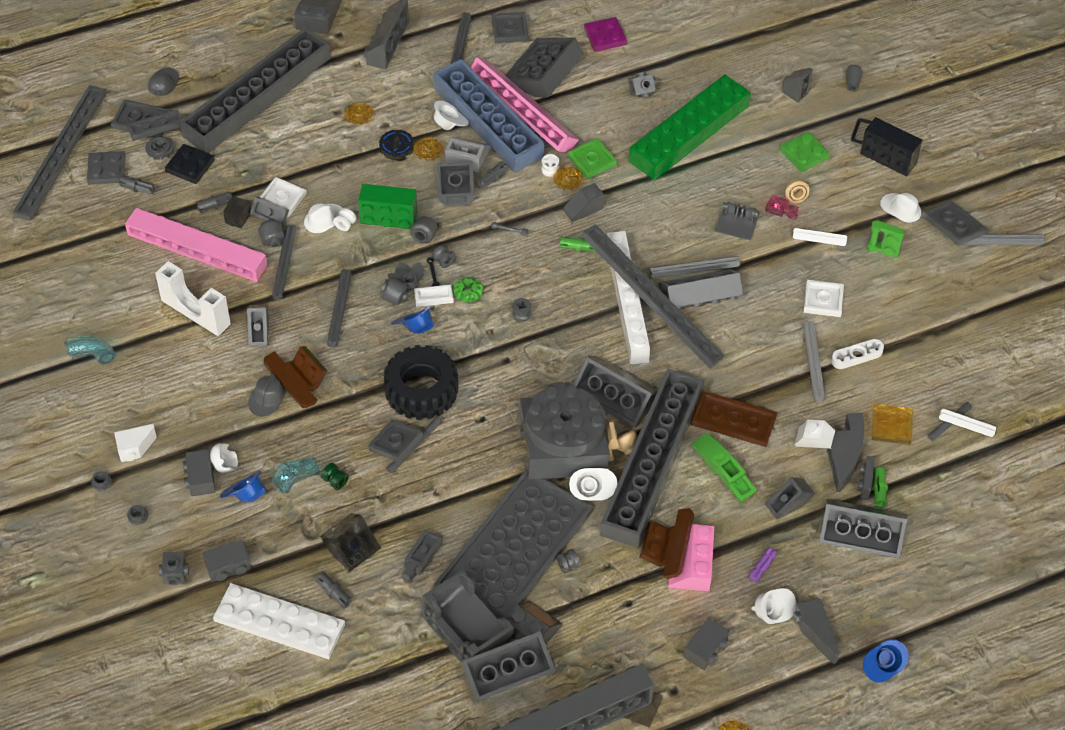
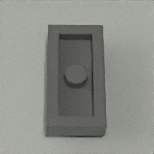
M255 197L250 214L263 220L274 219L279 221L281 226L284 227L289 210L263 198Z
M867 456L866 462L861 463L860 474L863 475V480H859L858 491H861L860 499L869 500L875 461L873 456Z

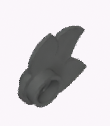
M399 262L395 273L388 274V279L396 278L407 284L406 290H414L419 285V279L424 275V269L420 262L411 268Z

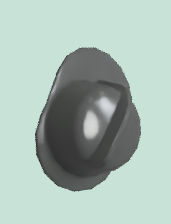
M274 374L260 378L249 398V409L256 416L265 417L274 413L285 396L286 389Z

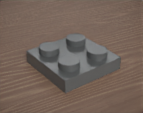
M525 12L491 14L495 43L529 41Z
M124 151L88 153V185L121 182L120 178L125 175Z
M391 419L368 447L370 451L400 463L421 440L423 433L421 430Z

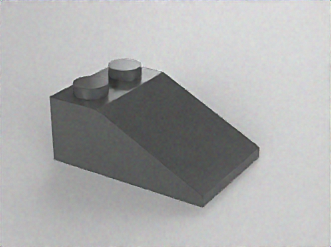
M301 0L294 13L295 28L302 30L306 27L312 32L328 35L342 0Z

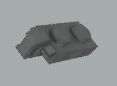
M428 530L423 531L405 558L403 565L405 570L402 573L403 580L410 583L415 574L420 575L442 544L443 537Z

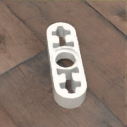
M872 339L836 350L832 355L831 363L837 369H844L882 356L884 344L880 340ZM859 351L863 356L856 357L853 355V352Z

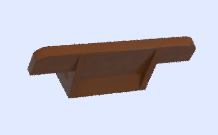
M300 346L294 359L286 363L275 351L264 357V365L275 375L281 385L302 408H308L316 404L318 400L310 391L319 387L327 370L306 346Z
M690 508L678 509L675 526L670 528L664 527L652 520L647 524L639 558L659 567L665 566L663 577L666 579L678 577L681 574L694 512Z

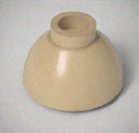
M800 179L789 181L785 188V196L791 203L804 201L810 193L809 185Z
M631 430L617 437L619 449L616 450L624 452L625 455L630 454L637 440L636 431Z

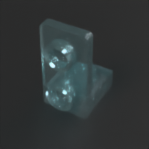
M311 458L285 462L279 465L272 481L282 494L289 493L297 478L319 475L321 470Z

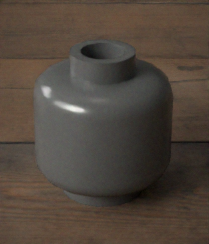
M419 217L411 228V235L417 242L429 243L437 232V224L430 217Z
M274 219L263 221L258 229L263 244L271 247L279 246L285 237L280 222Z
M393 277L385 280L380 291L384 300L398 305L401 301L405 302L409 294L406 291L407 284Z

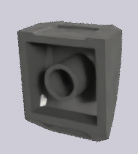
M472 161L465 163H436L438 200L445 206L468 205L474 199Z

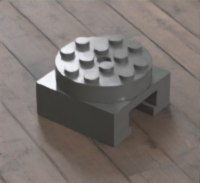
M554 386L540 391L532 398H520L517 419L520 436H525L527 455L525 456L528 480L572 477L576 471L585 468L608 469L610 453L604 429L606 417L597 394H590L575 386Z

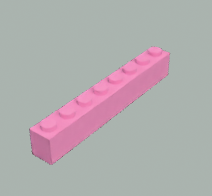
M479 57L475 59L470 68L515 114L557 151L568 154L579 140L490 61Z
M136 208L125 223L129 236L255 282L259 280L267 268L266 255L260 251H254L244 245H238L227 239H221L213 234H207L196 228L182 225L180 222H174L163 216H157L147 210Z

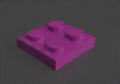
M616 17L584 24V30L594 52L627 45V39Z

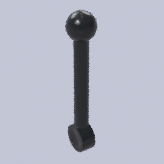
M429 257L427 258V263L430 266L433 278L432 286H440L433 267L434 259Z

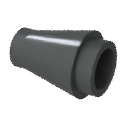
M850 65L845 72L848 90L854 92L858 90L863 71L859 65Z

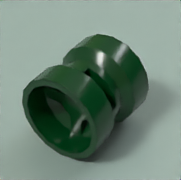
M330 463L323 469L321 478L326 482H330L331 487L335 490H339L347 483L349 475L344 471H340L335 463Z

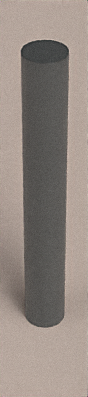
M966 402L956 413L964 415L972 408V405ZM944 421L928 435V438L934 441L953 424Z

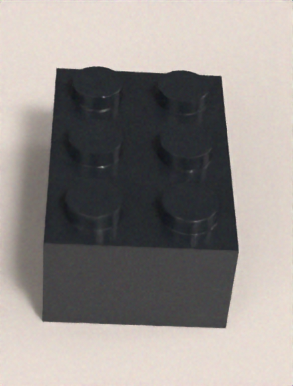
M875 117L865 129L860 154L907 177L918 162L923 140Z

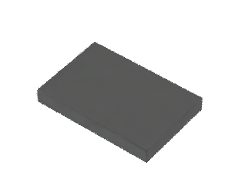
M124 99L111 123V128L129 132L127 128L128 123L173 110ZM164 132L149 137L163 136Z
M952 200L923 212V218L958 246L987 233L985 226Z

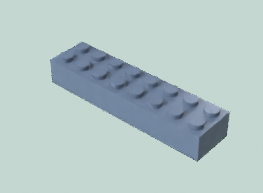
M462 59L433 73L434 89L449 104L453 105L459 113L466 117L474 131L491 146L515 173L544 157V142Z

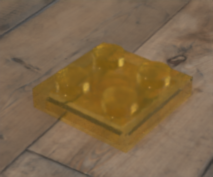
M874 404L871 440L911 445L913 408Z

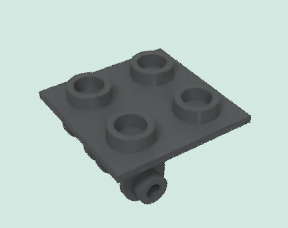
M729 201L727 203L724 202L715 232L751 240L760 213L756 208L747 207L745 209L746 206L740 208V204L736 207V204Z

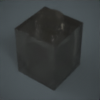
M233 196L223 211L225 223L242 229L251 215L250 201Z

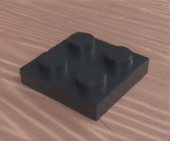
M183 144L165 166V172L197 184L215 161L214 155Z

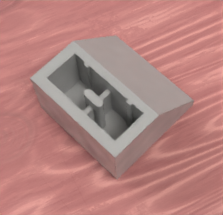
M451 137L445 149V163L472 161L473 171L479 173L491 146L460 137Z

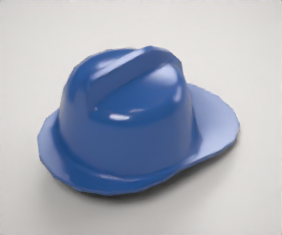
M432 306L392 321L391 324L403 323L412 333H424L434 326L429 311Z
M258 470L248 478L231 485L220 494V498L234 495L243 502L255 501L266 491L259 478L261 471Z
M887 640L879 644L865 655L863 660L865 675L874 682L889 680L906 667L909 661L908 650L903 643L897 640Z

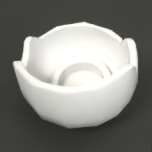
M218 443L214 445L210 452L212 466L221 473L235 471L238 468L236 452L227 449L229 444Z

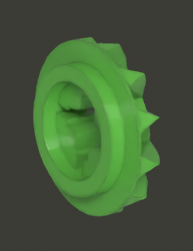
M464 277L462 280L458 279L457 283L454 284L453 293L460 301L473 302L482 296L483 285L473 277L471 279Z

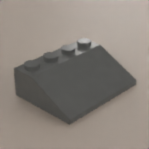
M536 38L508 71L506 76L525 93L534 97L547 98L552 95L553 91L561 84L562 80L570 73L571 69L584 54L576 38Z

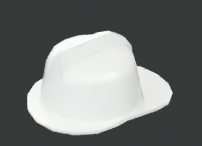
M436 101L434 103V120L443 129L451 130L455 125L467 126L469 124L466 117L459 113L453 105L445 101Z
M890 193L882 197L880 201V206L884 211L904 222H916L921 216L918 200L910 193Z
M315 204L306 215L304 225L312 233L327 231L335 226L333 220L336 216H339V212L343 208L336 204Z
M585 468L576 471L572 475L569 486L572 494L580 500H605L613 496L618 483L614 473L608 469Z
M785 588L771 590L759 595L755 601V606L751 607V610L755 611L756 615L768 624L784 622L793 616V612L796 610V598L792 591Z

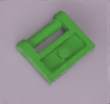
M873 221L871 224L872 233L870 241H868L866 247L869 252L878 251L898 258L905 230L881 221ZM880 231L884 232L882 243L877 242Z

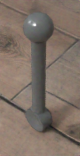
M496 222L491 224L493 229L500 228L518 232L523 236H527L529 232L525 228L522 230L498 225Z

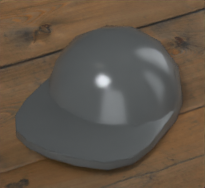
M170 67L158 70L148 81V91L158 96L171 93L179 80L176 70Z

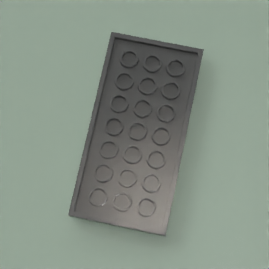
M525 470L434 583V588L463 570L474 579L476 583L474 586L475 594L497 619L501 617L506 618L517 605L523 603L556 560V556L563 551L593 512V507L545 479L528 480L527 470Z

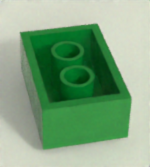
M362 184L358 199L360 224L402 229L412 228L418 214L416 189Z

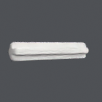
M794 228L793 231L794 239L846 246L847 244L846 235Z
M944 408L940 411L939 419L990 437H993L996 432V426Z

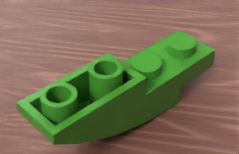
M708 433L691 443V446L713 474H717L740 504L757 492L756 488L745 476L746 472L741 465Z

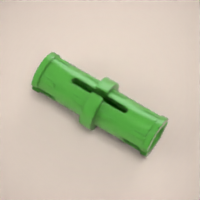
M561 236L560 248L576 249L578 252L580 250L596 252L581 237L569 238Z
M881 467L873 470L874 483L872 484V490L875 497L874 504L877 507H885L887 505L886 491L888 490V484L885 478L886 470Z

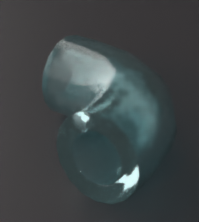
M80 336L64 342L65 348L72 359L82 355H91L103 365L110 363L116 356L115 351L108 343L93 336Z

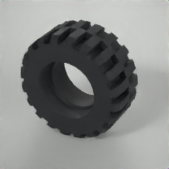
M415 345L414 348L407 347L404 348L403 352H397L394 355L395 358L392 357L388 361V365L384 370L385 396L391 408L396 409L398 414H405V417L410 419L415 417L416 420H422V418H427L428 420L432 419L434 415H442L444 413L443 410L447 411L452 407L458 394V372L456 364L447 353H442V350L438 348L432 349V346L425 345V347H420V345ZM419 375L430 376L438 381L434 386L422 390L410 388L405 384L410 378Z

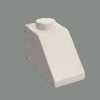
M807 420L799 427L795 446L831 449L835 430L824 420Z
M154 424L114 432L121 462L141 458L157 438Z

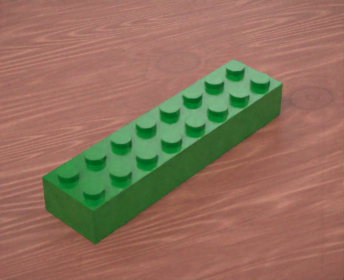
M724 74L629 147L628 162L655 181L747 109L750 103L751 92Z

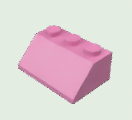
M692 525L681 574L678 577L669 579L668 588L699 591L710 590L714 526Z

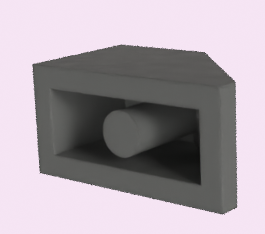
M813 69L797 70L789 76L787 75L782 82V93L796 102L801 101L809 94Z
M596 183L578 190L564 206L563 211L572 222L602 210L604 207V194Z
M249 305L247 307L248 346L268 345V305Z
M791 477L765 505L776 519H780L803 507L815 493L804 479Z

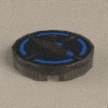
M391 130L381 136L379 149L388 159L402 160L408 154H412L414 139L406 131Z

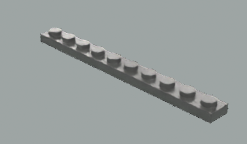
M88 86L13 211L14 217L28 221L33 219L105 97L106 91L104 88Z
M596 224L582 233L581 236L710 369L723 360L725 356Z

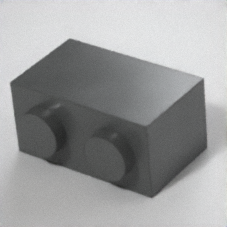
M210 450L185 453L186 461H183L184 473H188V477H185L184 481L186 489H190L191 497L215 493Z
M242 540L203 552L211 582L222 581L227 577L236 574L240 575L251 570L249 558Z
M708 618L686 645L684 658L705 671L709 665L712 666L716 662L719 651H724L730 642L728 639L729 630Z

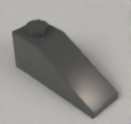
M816 599L797 603L796 610L793 612L795 624L799 625L800 631L833 664L837 663L839 650L822 600Z

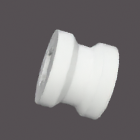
M553 154L545 155L542 158L541 171L547 177H554L559 173V158Z
M343 208L340 210L339 216L334 218L333 223L339 230L348 231L351 227L350 224L356 221V216L351 210Z

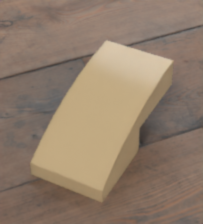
M609 422L605 428V434L610 453L609 461H613V450L619 449L614 422Z

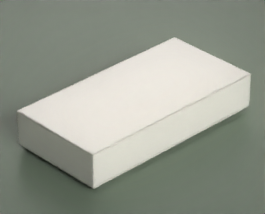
M451 284L414 288L416 307L453 303Z

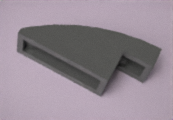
M862 412L847 414L844 424L846 430L835 431L831 449L826 448L836 492H841L849 482L860 458L864 440Z

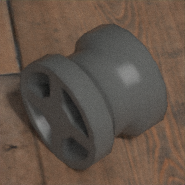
M440 245L432 254V258L436 262L439 261L442 268L449 267L456 257L452 251H448L449 249L446 245Z
M525 298L516 299L512 305L513 318L516 321L525 322L531 317V303Z
M573 549L568 550L565 554L560 553L556 556L558 565L564 574L568 573L572 568L577 569L580 567L578 556Z

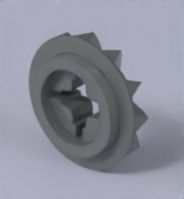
M164 136L150 139L145 146L148 156L153 157L154 160L157 158L162 160L163 157L169 158L174 149L172 140Z

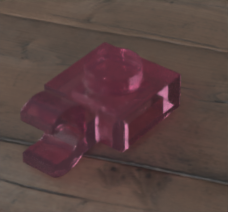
M772 194L765 207V212L780 217L786 214L788 218L796 220L799 207L789 205L788 199Z

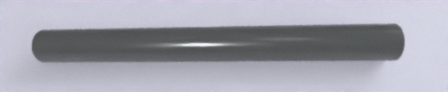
M437 416L422 431L423 437L400 463L393 461L386 468L387 471L392 474L442 423V419Z

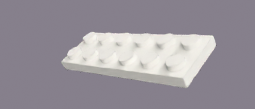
M230 583L213 617L215 622L326 659L330 658L345 626V620Z

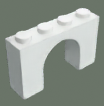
M169 261L155 273L161 301L217 336L231 324L226 296L210 288L198 300L187 288L182 269Z

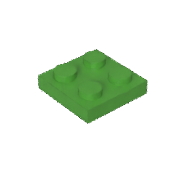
M809 131L780 145V151L800 172L830 157V153Z
M598 138L569 151L567 155L586 179L617 165V160Z

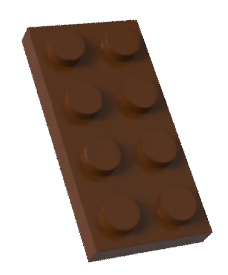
M703 391L691 425L767 447L778 412Z

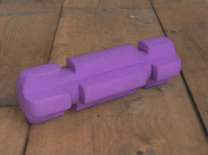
M771 547L766 549L765 554L761 556L754 566L755 568L749 573L750 580L758 582L761 575L770 566L771 561L775 559L777 551Z

